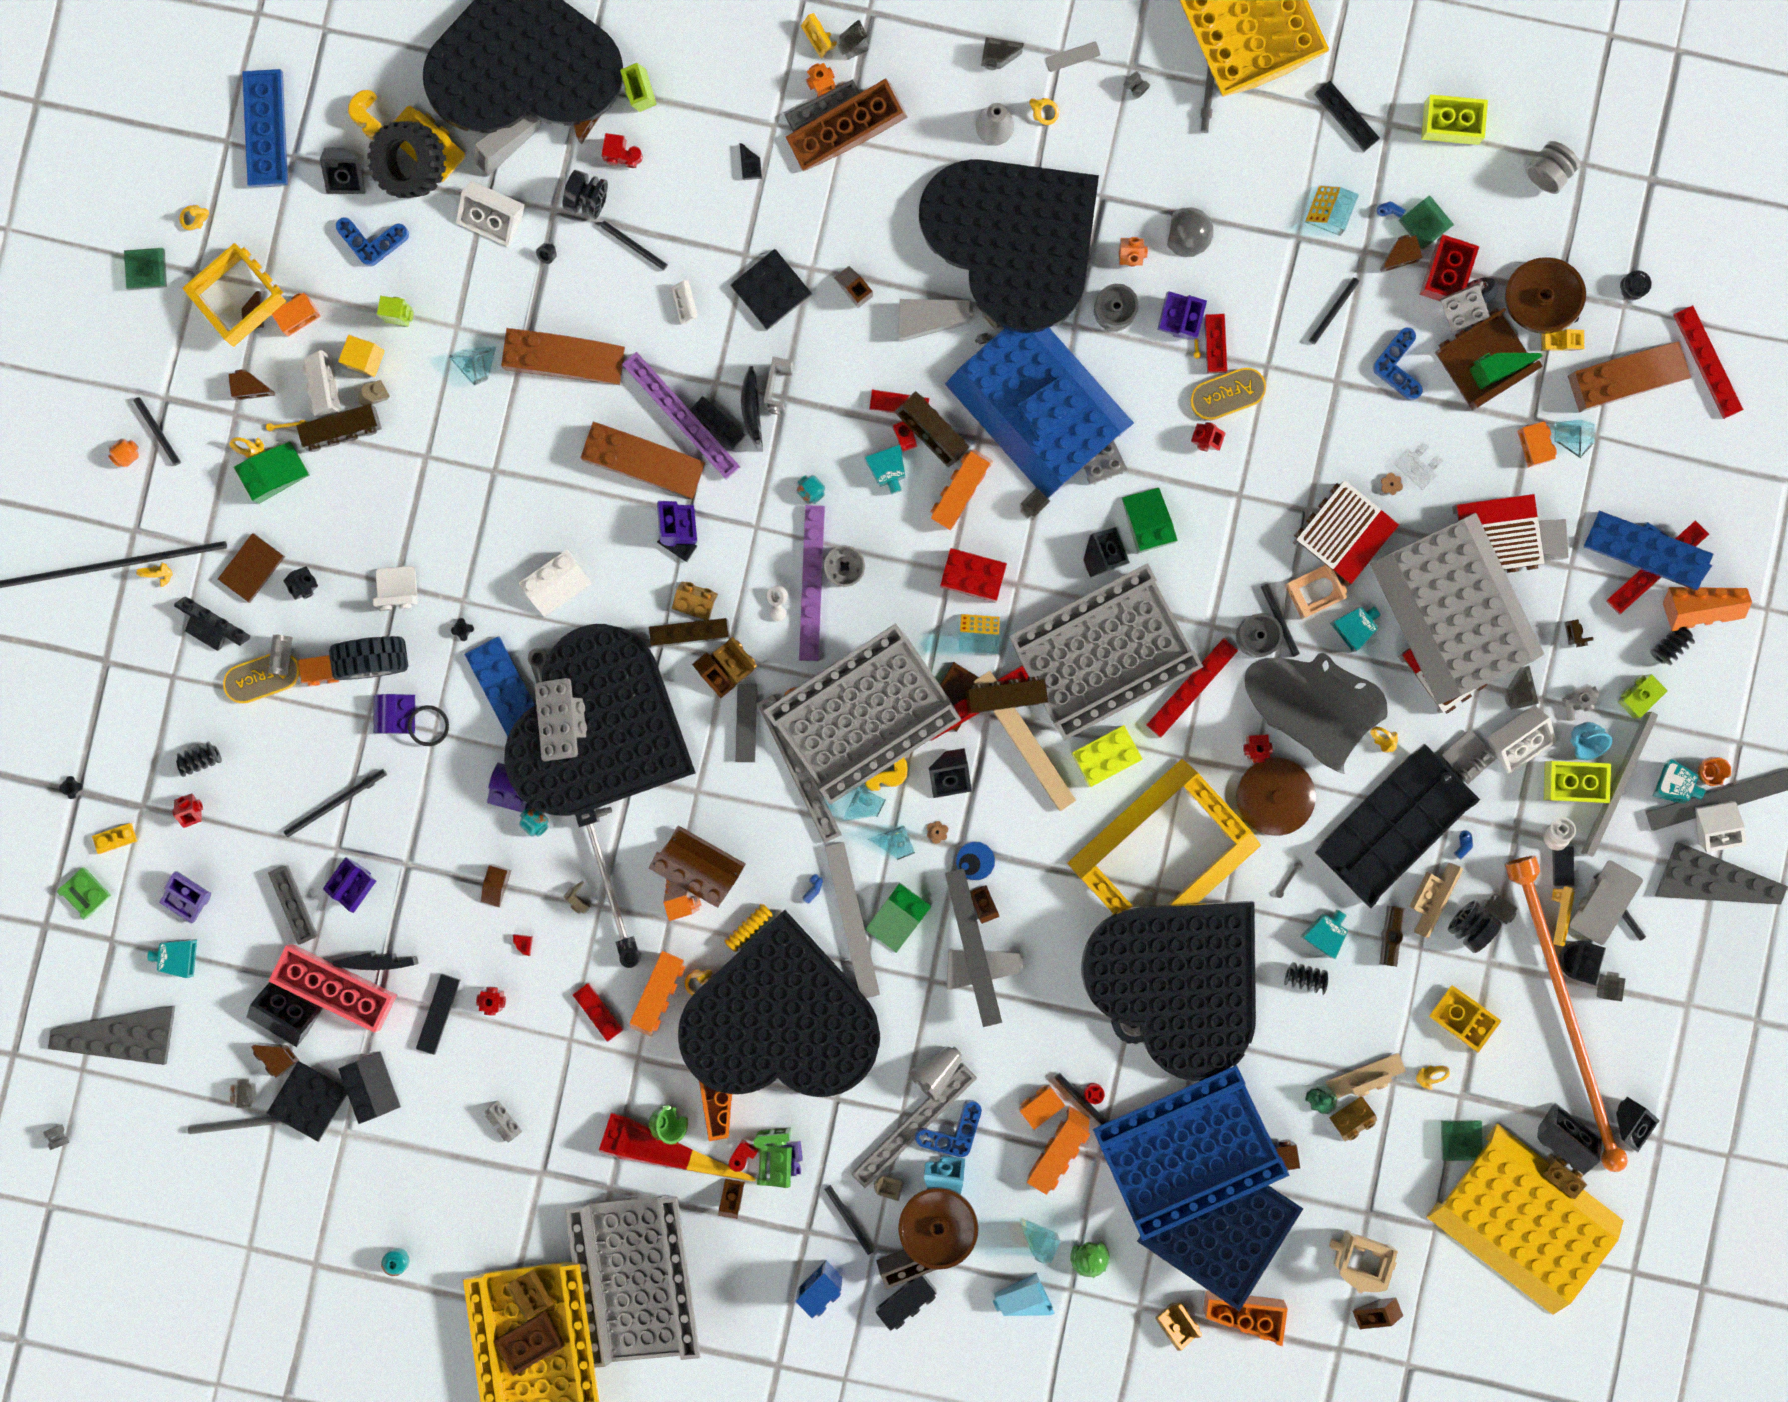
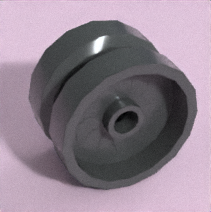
M1115 283L1106 286L1100 291L1094 304V316L1097 323L1108 331L1117 332L1126 329L1131 325L1138 312L1139 302L1137 295L1130 287L1124 284Z
M1263 613L1254 614L1243 620L1236 632L1238 647L1249 657L1255 658L1265 657L1275 652L1283 639L1282 626L1278 620L1269 614ZM1259 632H1261V634H1262V635L1260 636L1261 639H1259V638L1257 637V633H1259Z

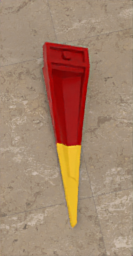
M613 1113L610 1114L599 1147L600 1153L623 1160L756 1181L753 1176L741 1171H732L729 1166L678 1142L676 1144H667L662 1140H657L656 1137H653L648 1127L630 1118Z

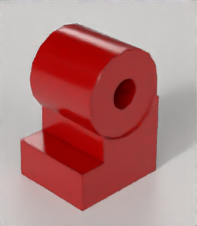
M903 421L892 425L902 452L917 447L913 431Z
M742 1139L729 1160L730 1169L735 1172L742 1171L746 1166L747 1158L749 1157L753 1160L758 1153V1149Z

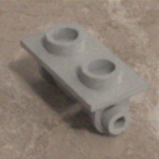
M273 634L268 673L288 675L293 637Z
M499 1101L484 1112L486 1114L485 1117L493 1127L498 1123L501 1126L496 1131L503 1141L506 1140L509 1143L522 1132L518 1124L511 1118Z

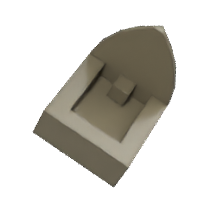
M381 380L363 385L358 393V401L362 406L376 404L390 397Z
M583 881L571 887L564 895V898L572 904L570 907L578 914L580 912L586 913L591 907L576 895L583 886Z
M880 1176L874 1182V1190L877 1195L899 1201L904 1181L888 1176Z

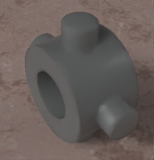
M988 333L980 334L975 339V342L979 344L988 343L992 336L991 334L988 335Z

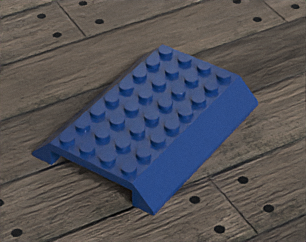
M1004 328L966 361L945 383L947 388L1046 500L1112 441L1121 436L1134 424L1050 328L1035 333L1015 332ZM1068 372L1089 403L1088 409L1038 441L1017 410V406Z
M1237 1065L1093 1129L1142 1241L1290 1176L1245 1086L1246 1083Z

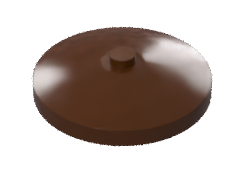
M1551 257L1536 258L1522 264L1510 277L1505 291V304L1512 319L1524 329L1540 334L1559 332L1572 325L1580 316L1586 302V287L1579 272L1569 263Z
M1267 758L1265 762L1255 763L1244 772L1237 787L1236 799L1239 812L1249 826L1263 834L1281 836L1298 830L1308 821L1315 807L1316 793L1311 777L1299 764L1285 758Z
M932 1187L918 1192L906 1203L899 1218L898 1231L901 1244L911 1259L926 1268L941 1270L960 1264L970 1255L978 1238L979 1226L974 1208L963 1195L949 1188Z

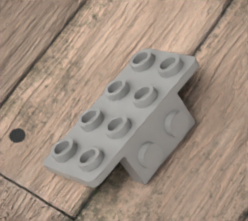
M568 678L536 683L535 694L542 760L552 761L576 757L578 755L576 738H586L587 731L583 698L572 697L571 680Z
M1612 860L1607 861L1597 879L1591 882L1587 895L1583 896L1580 900L1579 908L1571 919L1569 926L1596 943L1604 945L1643 883L1642 877Z

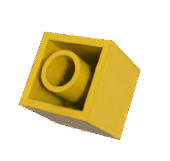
M348 335L338 362L348 369L375 378L385 350L375 343Z

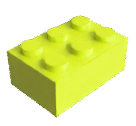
M1430 94L1424 101L1421 140L1479 145L1485 138L1488 100Z
M1125 725L1071 752L1088 787H1093L1143 760Z
M1545 761L1543 800L1610 803L1611 764Z

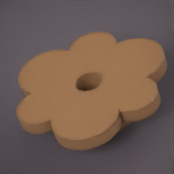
M1388 473L1386 478L1381 480L1383 484L1381 490L1384 493L1395 495L1396 492L1403 489L1401 477L1395 476L1394 473Z
M937 821L935 824L930 823L927 826L929 831L927 837L929 839L932 838L933 843L938 844L941 840H946V833L948 832L946 825H942L940 821Z

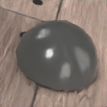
M1194 207L1181 208L1173 212L1167 242L1168 248L1175 254L1183 257H1195L1204 252L1213 239V224L1210 217L1202 210Z

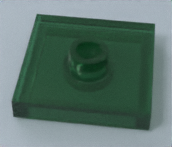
M1430 195L1398 220L1410 236L1416 235L1419 247L1422 250L1454 225Z
M164 248L124 250L126 289L137 290L167 287Z
M1441 1120L1442 1160L1475 1161L1483 1150L1482 1121Z

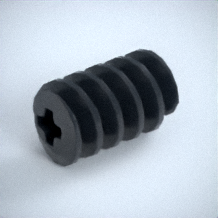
M1679 627V630L1672 631V633L1666 635L1667 639H1662L1661 644H1657L1650 653L1661 664L1666 663L1671 666L1673 663L1670 658L1678 660L1676 653L1683 655L1684 652L1681 648L1683 647L1688 650L1690 647L1687 642L1694 644L1695 640L1689 629Z
M208 741L206 742L207 748H204L202 744L199 745V751L192 747V754L187 750L184 751V757L177 753L176 764L181 776L185 777L186 773L191 775L194 771L199 772L201 768L206 769L208 765L214 766L216 762L221 763L222 758L218 748L214 745L212 746Z
M1292 962L1286 971L1284 985L1286 986L1291 981L1293 988L1296 983H1299V989L1301 990L1306 985L1307 991L1314 987V993L1322 989V995H1324L1328 986L1327 970H1322L1320 973L1319 968L1313 970L1311 966H1307L1305 969L1303 964L1297 967V963Z

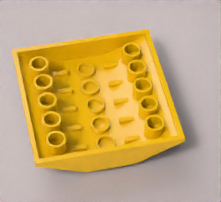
M1179 0L1222 97L1259 87L1289 74L1330 50L1308 0Z

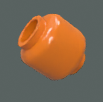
M121 438L109 448L110 454L108 457L116 466L128 467L139 458L137 451L139 447L133 440L127 441Z

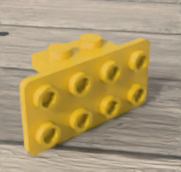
M407 106L393 122L412 121L422 123L423 126H428L432 129L431 134H437L439 137L438 142L442 143L444 150H442L443 155H446V161H444L446 171L441 174L443 176L441 182H444L465 159L466 155L451 141L448 136L450 133L443 126L437 127L434 124L435 120L428 113L424 115L420 111H416L412 106ZM404 141L400 148L418 163L414 148Z

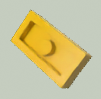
M814 13L809 14L801 24V28L819 57L822 58L827 51L835 48L837 42H831L829 38L832 34L830 32L825 33L821 22Z
M132 823L92 836L97 854H103L138 842Z

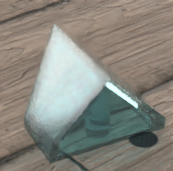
M496 346L463 349L451 354L449 358L475 386L487 381Z
M1584 420L1555 423L1554 442L1559 443L1577 457L1581 458L1594 444L1595 424Z
M858 786L842 821L873 816L878 817L886 800Z
M904 825L868 839L896 857L897 860L915 853Z

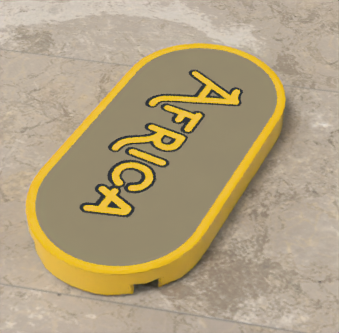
M1241 368L1199 384L1192 393L1190 399L1192 411L1198 417L1212 421L1249 408L1259 403L1264 397L1266 382L1261 373L1252 368Z
M270 654L236 665L224 677V691L232 701L246 704L288 690L297 683L296 681L300 677L299 662L294 656L290 655L288 675L268 673Z

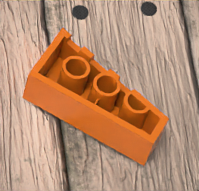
M975 449L971 450L970 453L966 452L960 461L963 463L959 470L955 469L950 478L953 480L949 487H944L940 494L943 498L940 503L936 502L930 511L933 514L931 519L949 530L956 524L967 502L970 501L975 493L976 487L985 477L988 467H991L994 462Z
M1669 587L1663 601L1671 631H1677L1679 627L1685 626L1687 629L1694 628L1696 624L1702 623L1711 625L1714 621L1719 620L1721 622L1745 619L1752 604L1748 588L1699 587L1698 591L1688 587Z
M666 879L667 884H665L666 889L663 903L669 921L694 914L700 910L699 907L702 904L699 897Z
M664 951L661 952L630 1020V1028L652 1037L654 1031L657 1032L661 1024V1020H659L661 1014L665 1013L669 1006L668 998L670 994L674 995L678 986L675 982L678 976L682 977L686 968L683 965V959Z
M699 1081L708 1140L714 1141L729 1138L732 1094L718 1092Z
M1205 1290L1203 1311L1206 1319L1228 1327L1237 1328L1241 1332L1256 1335L1260 1339L1272 1341L1276 1345L1283 1347L1288 1311L1284 1300L1249 1296L1239 1312L1210 1291Z

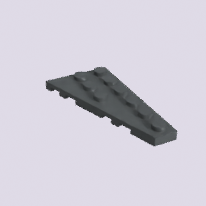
M1675 842L1655 897L1781 905L1788 886L1682 843Z
M175 1006L51 1029L48 1049L166 1065Z

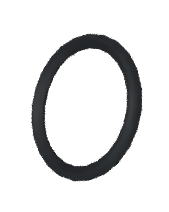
M432 705L421 706L410 715L407 726L411 738L419 745L435 746L446 738L449 731V720L440 708ZM422 710H435L441 714L445 721L443 735L434 742H423L412 731L413 718Z

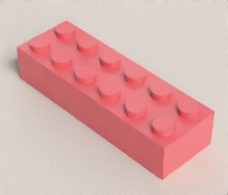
M294 944L285 946L269 979V982L374 1033L381 1030L397 997V994L342 967L333 966V963Z

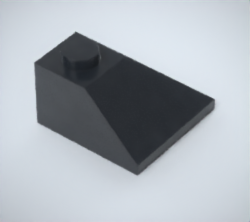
M324 147L320 163L326 194H365L360 158L345 148Z
M1116 527L1090 535L1083 558L1090 578L1130 563Z
M965 748L945 751L929 767L933 798L972 792Z
M1629 1097L1620 1102L1616 1112L1621 1140L1638 1153L1660 1120L1647 1108Z

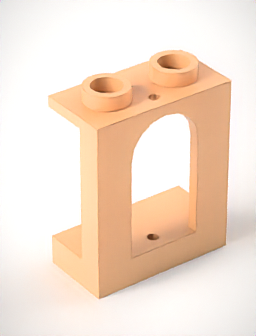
M1327 565L1285 584L1301 620L1347 598V589L1343 583L1339 582L1337 578L1339 575ZM1320 578L1329 579L1333 585L1331 594L1315 603L1307 605L1299 588Z

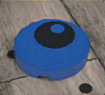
M970 842L960 848L956 857V865L958 870L964 868L966 878L981 880L992 873L995 866V857L988 845L981 842Z

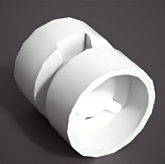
M1565 817L1554 819L1544 832V843L1552 850L1564 849L1576 834L1575 824Z

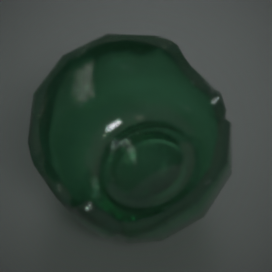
M1316 1085L1306 1093L1305 1101H1309L1311 1110L1318 1111L1321 1114H1329L1336 1109L1337 1096L1329 1086Z

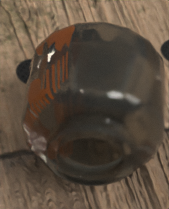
M249 1078L237 1079V1083L230 1086V1102L235 1105V1108L251 1107L252 1103L256 1101V1084L249 1082Z

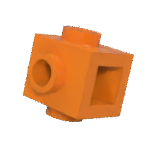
M817 63L809 68L806 82L810 90L814 89L818 97L835 89V82L833 80L835 76L830 67L827 68L825 63L820 65Z
M1138 237L1120 238L1119 265L1143 266V259L1147 258L1148 246H1144V239Z

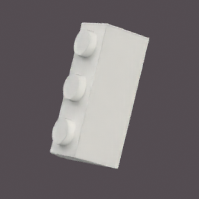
M471 181L461 192L456 223L505 246H509L522 220L525 204Z
M317 351L304 358L303 371L308 378V383L306 384L307 393L311 395L310 411L320 419L340 413L341 406L333 359L324 351Z
M565 550L519 582L528 598L544 617L592 584L568 550Z
M1536 705L1525 710L1518 717L1509 721L1505 726L1487 737L1490 748L1495 752V756L1508 774H1511L1557 742L1550 718Z

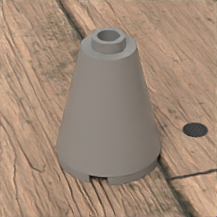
M1001 103L991 104L980 113L976 121V132L979 138L991 146L1006 143L1014 131L1013 118Z
M948 1046L911 1069L908 1074L915 1084L918 1083L921 1090L929 1098L936 1101L962 1062V1054L956 1047L951 1048Z

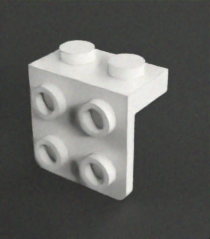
M407 566L376 570L378 598H373V605L380 608V611L392 610V607L410 609L411 605H418L414 567Z

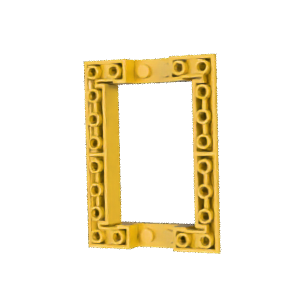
M1180 759L1067 862L1068 866L1113 914L1133 906L1096 865L1182 787L1219 825L1220 830L1226 837L1230 838L1235 844L1231 845L1167 905L1198 904L1261 846L1252 831L1184 759Z

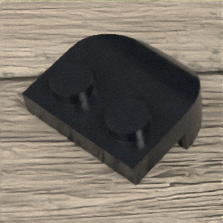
M1574 941L1562 949L1559 956L1560 966L1568 977L1596 986L1606 948L1585 941Z

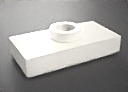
M683 280L674 285L672 291L681 324H687L698 318L689 280Z

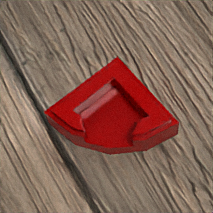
M513 934V943L522 954L531 956L533 936Z

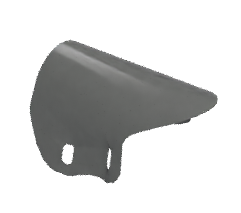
M1318 653L1311 662L1286 658H1265L1252 663L1245 672L1247 694L1258 712L1266 719L1267 724L1277 730H1281L1309 749L1313 756L1322 764L1342 774H1346L1344 772V764L1361 738L1371 728L1387 718V701L1381 689L1376 684L1339 667L1324 653ZM1327 660L1329 668L1324 671L1322 664ZM1358 683L1366 684L1361 689L1355 688Z

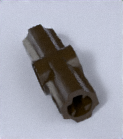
M1387 905L1384 929L1381 933L1382 945L1379 964L1397 967L1400 943L1403 940L1402 927L1405 908ZM1391 931L1396 933V938L1393 941L1388 939V934Z

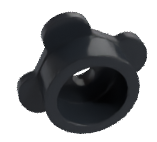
M459 618L454 627L451 628V633L460 637L461 641H466L470 632L474 631V626L466 623L464 618Z
M68 776L59 786L60 792L67 795L69 799H75L76 794L83 789V784L75 781L73 776Z

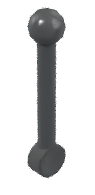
M1295 863L1293 871L1282 888L1276 891L1278 898L1284 896V890L1296 872L1302 868L1301 863Z

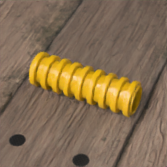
M760 904V907L756 908L755 912H752L751 916L747 917L746 921H743L742 925H739L738 929L729 935V939L726 938L724 940L725 944L732 951L737 952L738 948H741L742 944L747 942L746 939H750V935H754L755 930H759V926H763V922H767L768 917L773 916L772 912L764 904Z

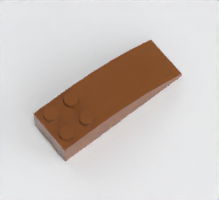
M885 78L786 136V139L804 172L855 148L908 118L891 83Z
M506 328L501 366L505 371L620 385L625 347L564 335Z
M1679 341L1610 360L1568 375L1579 413L1691 378Z
M594 421L580 457L583 462L691 499L695 495L705 466V462Z

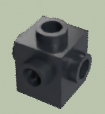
M307 566L290 572L283 580L288 592L295 600L302 597L303 599L311 597L314 594L313 591L318 587L315 577L310 573Z

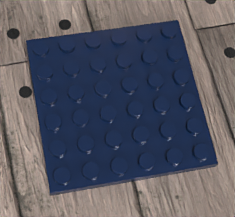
M1268 1185L1142 1241L1140 1236L1137 1242L1240 1312L1304 1208Z

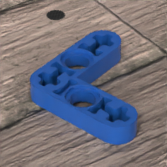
M343 217L336 222L338 233L361 262L369 267L379 263L409 238L408 229L403 224L397 223L369 243L349 218ZM344 223L348 225V228L350 229L352 234L349 235L347 231L343 229L342 225ZM398 229L402 231V237L397 235L396 231ZM389 235L396 241L395 243L388 237ZM356 237L362 238V244L359 247H354L352 244L353 239ZM383 240L389 241V247L386 250H381L379 247L380 242ZM364 249L372 255L373 259L371 261L366 259V255L362 252Z
M1406 327L1394 337L1375 361L1373 371L1406 399L1416 400L1423 393L1421 384L1396 365L1416 339L1415 331L1412 328ZM1406 333H1409L1410 340H1406L1403 343V345H1401L1399 342L1404 338V335ZM1391 347L1399 349L1398 357L1390 355L1389 350ZM1386 359L1390 360L1385 366L1387 370L1380 371L1379 364L1384 363ZM1394 374L1402 376L1403 381L1401 384L1394 383ZM1407 381L1410 382L1409 384H1407L1408 387H1405L1404 389L1401 388L1404 384H1406ZM1415 387L1417 394L1410 395L1411 390L1409 388Z
M974 1100L964 1103L954 1136L927 1128H920L915 1133V1141L923 1148L957 1157H966L970 1153L982 1112L981 1106ZM973 1105L977 1109L976 1112H972L971 1118L974 1119V1122H972L969 1119H964L965 1116L969 1118L970 1112L968 1111V1107L972 1108ZM966 1123L972 1126V1130L968 1134L962 1133L961 1130L962 1126ZM926 1133L929 1138L933 1139V1146L930 1140L922 1142L919 1136H923ZM942 1137L948 1140V1144L944 1148H940L937 1145L938 1140ZM952 1140H954V1145L960 1146L961 1143H963V1145L966 1147L965 1150H961V1152H959V1150L956 1147H952V1150L950 1151V1148L952 1146Z

